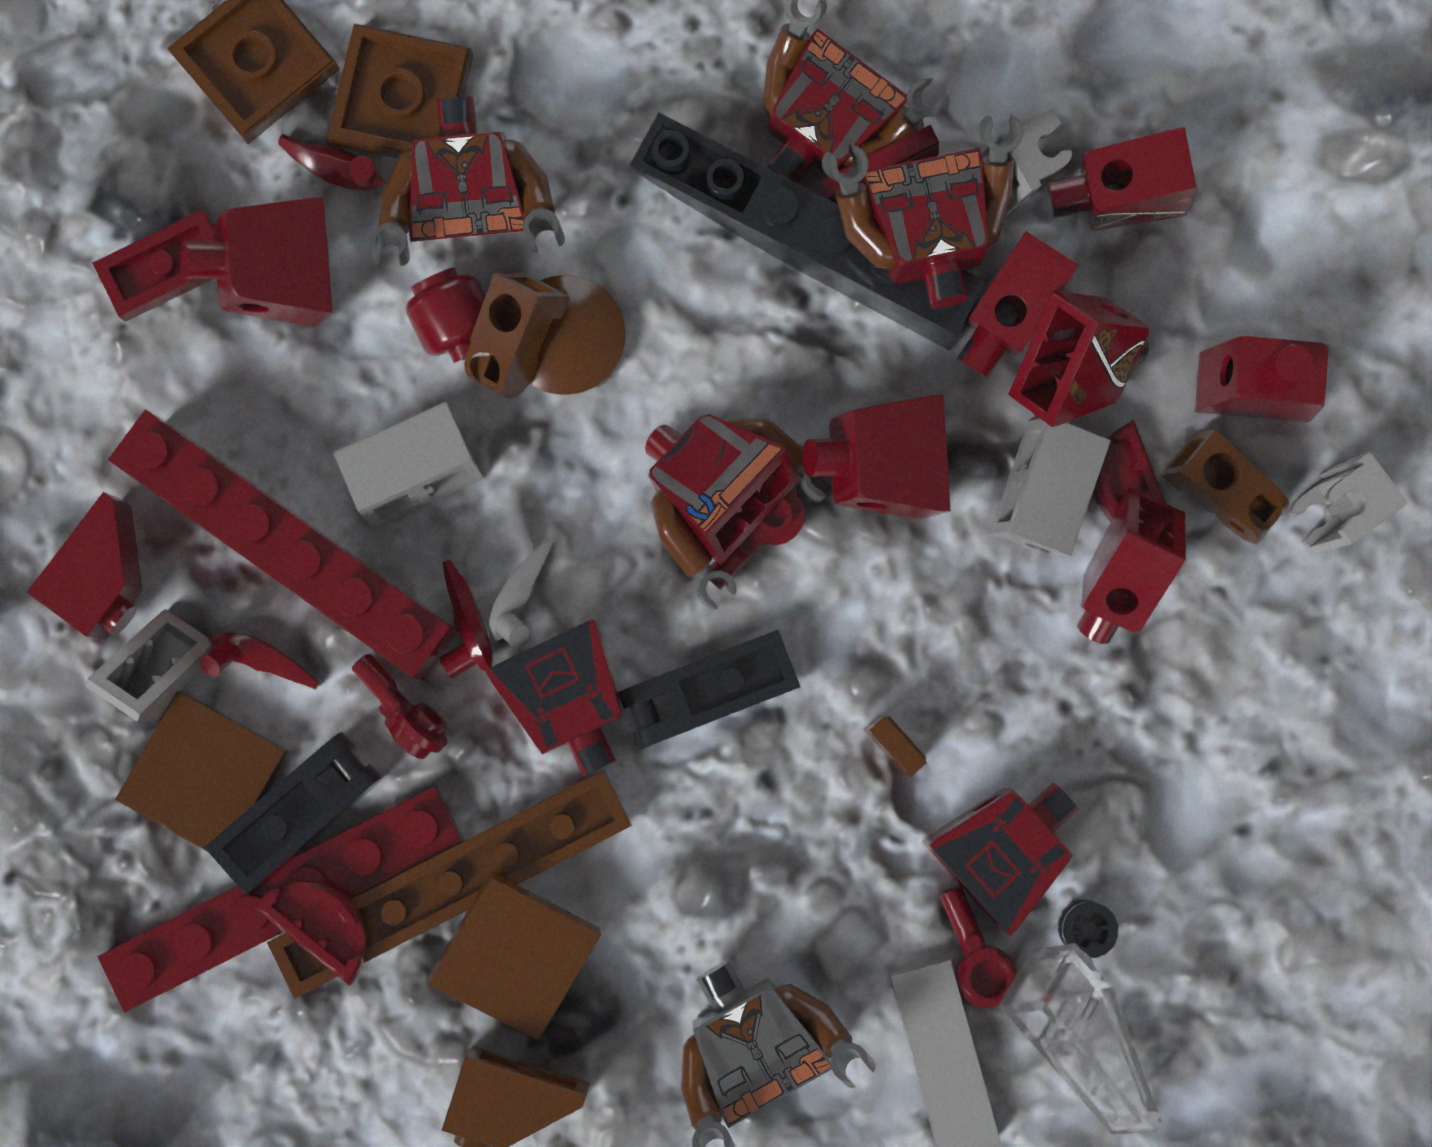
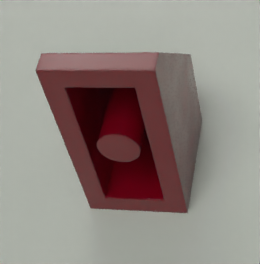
M103 492L27 591L29 595L86 637L106 640L110 634L113 636L117 635L130 623L136 614L137 606L134 602L143 591L132 506L121 498Z

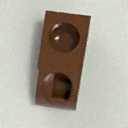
M494 273L470 338L471 343L464 363L466 375L506 398L512 399L520 395L530 384L535 374L538 363L537 356L552 320L562 319L571 296L528 274Z
M1216 429L1193 434L1161 473V476L1178 491L1185 490L1206 510L1216 514L1218 519L1234 534L1253 544H1258L1289 506V500L1285 494Z

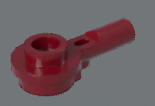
M791 490L722 565L716 561L710 565L713 570L726 572L733 577L763 544L776 546L787 543L796 537L803 526L805 516L802 501L797 494ZM711 580L720 590L725 586V583L720 580Z
M366 654L355 662L352 666V671L381 703L378 709L386 718L384 725L389 729L394 740L406 752L418 759H426L431 752L439 753L447 745V737L444 733L446 723L441 715L423 702H419L416 706L411 704L397 689L395 681L371 654Z
M962 885L944 890L939 893V896L963 951V956L958 961L955 972L958 989L962 996L975 1006L983 1008L1000 1006L1010 999L1016 989L1018 980L1016 965L1009 954L996 946L986 944Z

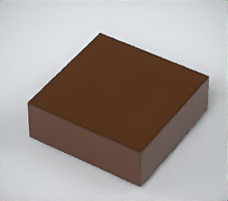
M878 716L864 729L904 776L912 777L927 764L925 761L927 759L926 756L890 716Z

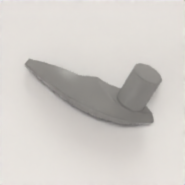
M548 539L512 572L499 591L489 617L491 643L504 638L511 646L521 648L529 642L531 630L520 620V615L534 592L540 570L546 558L555 546Z

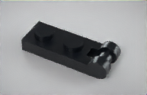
M775 630L633 685L617 693L623 709L630 708L638 728V731L633 732V735L640 750L801 686L779 630ZM670 692L678 715L661 721L653 698Z
M343 732L336 734L204 847L245 895L251 894L383 779L372 764L365 767L351 750L355 745ZM331 767L345 781V784L333 795L317 779Z

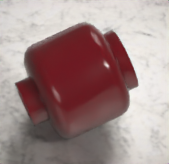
M452 267L411 286L414 296L407 302L405 310L423 350L430 356H441L449 353L453 363L466 359L471 343L470 338L483 305L485 294L475 276L471 274L458 275L456 268Z

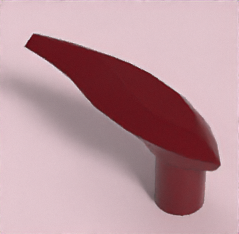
M283 133L279 137L278 144L296 162L328 183L346 189L361 191L374 189L386 184L383 177L374 169L373 162L365 156L357 157L352 153L331 146L307 144Z
M447 560L442 562L445 582L454 609V624L464 643L439 659L447 675L453 679L476 664L484 671L492 667L493 652L489 635L476 601L462 575L452 561Z
M237 632L211 635L210 640L214 646L199 659V665L203 672L212 677L218 676L234 661L245 664L256 671L271 673L314 690L319 685V682L309 672L276 647L253 636Z

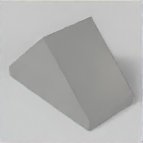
M164 609L87 678L85 687L137 722H160L176 692L184 691L199 670L200 657L214 645L208 637Z

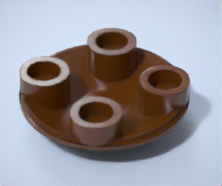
M557 275L540 280L571 297L562 319H553L537 356V368L530 384L542 391L558 395L578 394L605 384L620 362L626 340L624 319L616 301L600 285L583 277Z

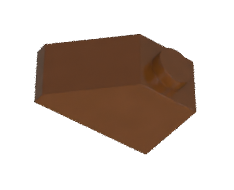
M472 1045L464 1058L441 1131L455 1135L453 1141L461 1147H509L583 1108L590 1083Z

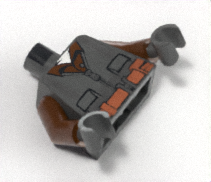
M729 961L714 966L696 979L712 1009L693 1020L694 1034L683 1045L681 1090L691 1125L696 1130L692 1138L693 1147H706L708 1142L713 1139L724 1140L725 1147H735L727 1128L721 1124L722 1117L727 1127L730 1128L830 1070L847 1087L855 1088L854 1083L846 1075L848 1063L855 1058H862L866 1066L872 1072L875 1071L876 1064L874 1059L860 1045L852 1043V1036L830 1006L796 986L787 984L775 987L767 978L745 990Z

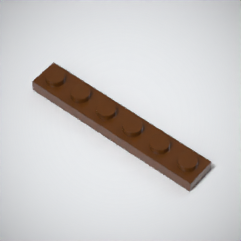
M605 770L350 899L361 913L368 936L365 962L467 911L491 871L518 885L631 827L632 823ZM285 933L267 942L294 999L338 977Z

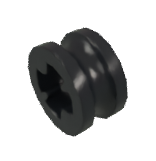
M1079 899L1069 903L1062 910L1058 919V934L1061 942L1070 951L1084 958H1098L1106 955L1115 946L1118 938V923L1115 915L1107 907L1092 900ZM1096 912L1100 916L1101 922L1095 925L1103 930L1100 938L1097 941L1086 938L1081 944H1078L1074 936L1080 934V931L1073 928L1075 919L1079 915L1090 919Z

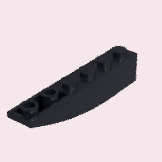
M658 112L630 163V169L742 239L794 269L949 351L986 283L985 280L963 270L962 275L968 299L948 308H931L924 279L901 284L894 283L887 269L876 268L847 240L838 204Z

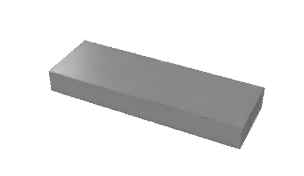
M947 957L889 973L936 1147H992L1001 1144L951 960Z

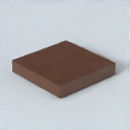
M226 0L167 48L247 144L251 143L340 70L337 62L284 0Z
M354 23L327 136L330 144L399 158L400 154L413 149L414 140L441 137L436 99L463 97L465 95L473 60L472 49Z
M177 691L115 800L207 851L204 847L264 796L289 750L184 691Z
M491 871L428 977V985L539 1040L601 936L600 928Z

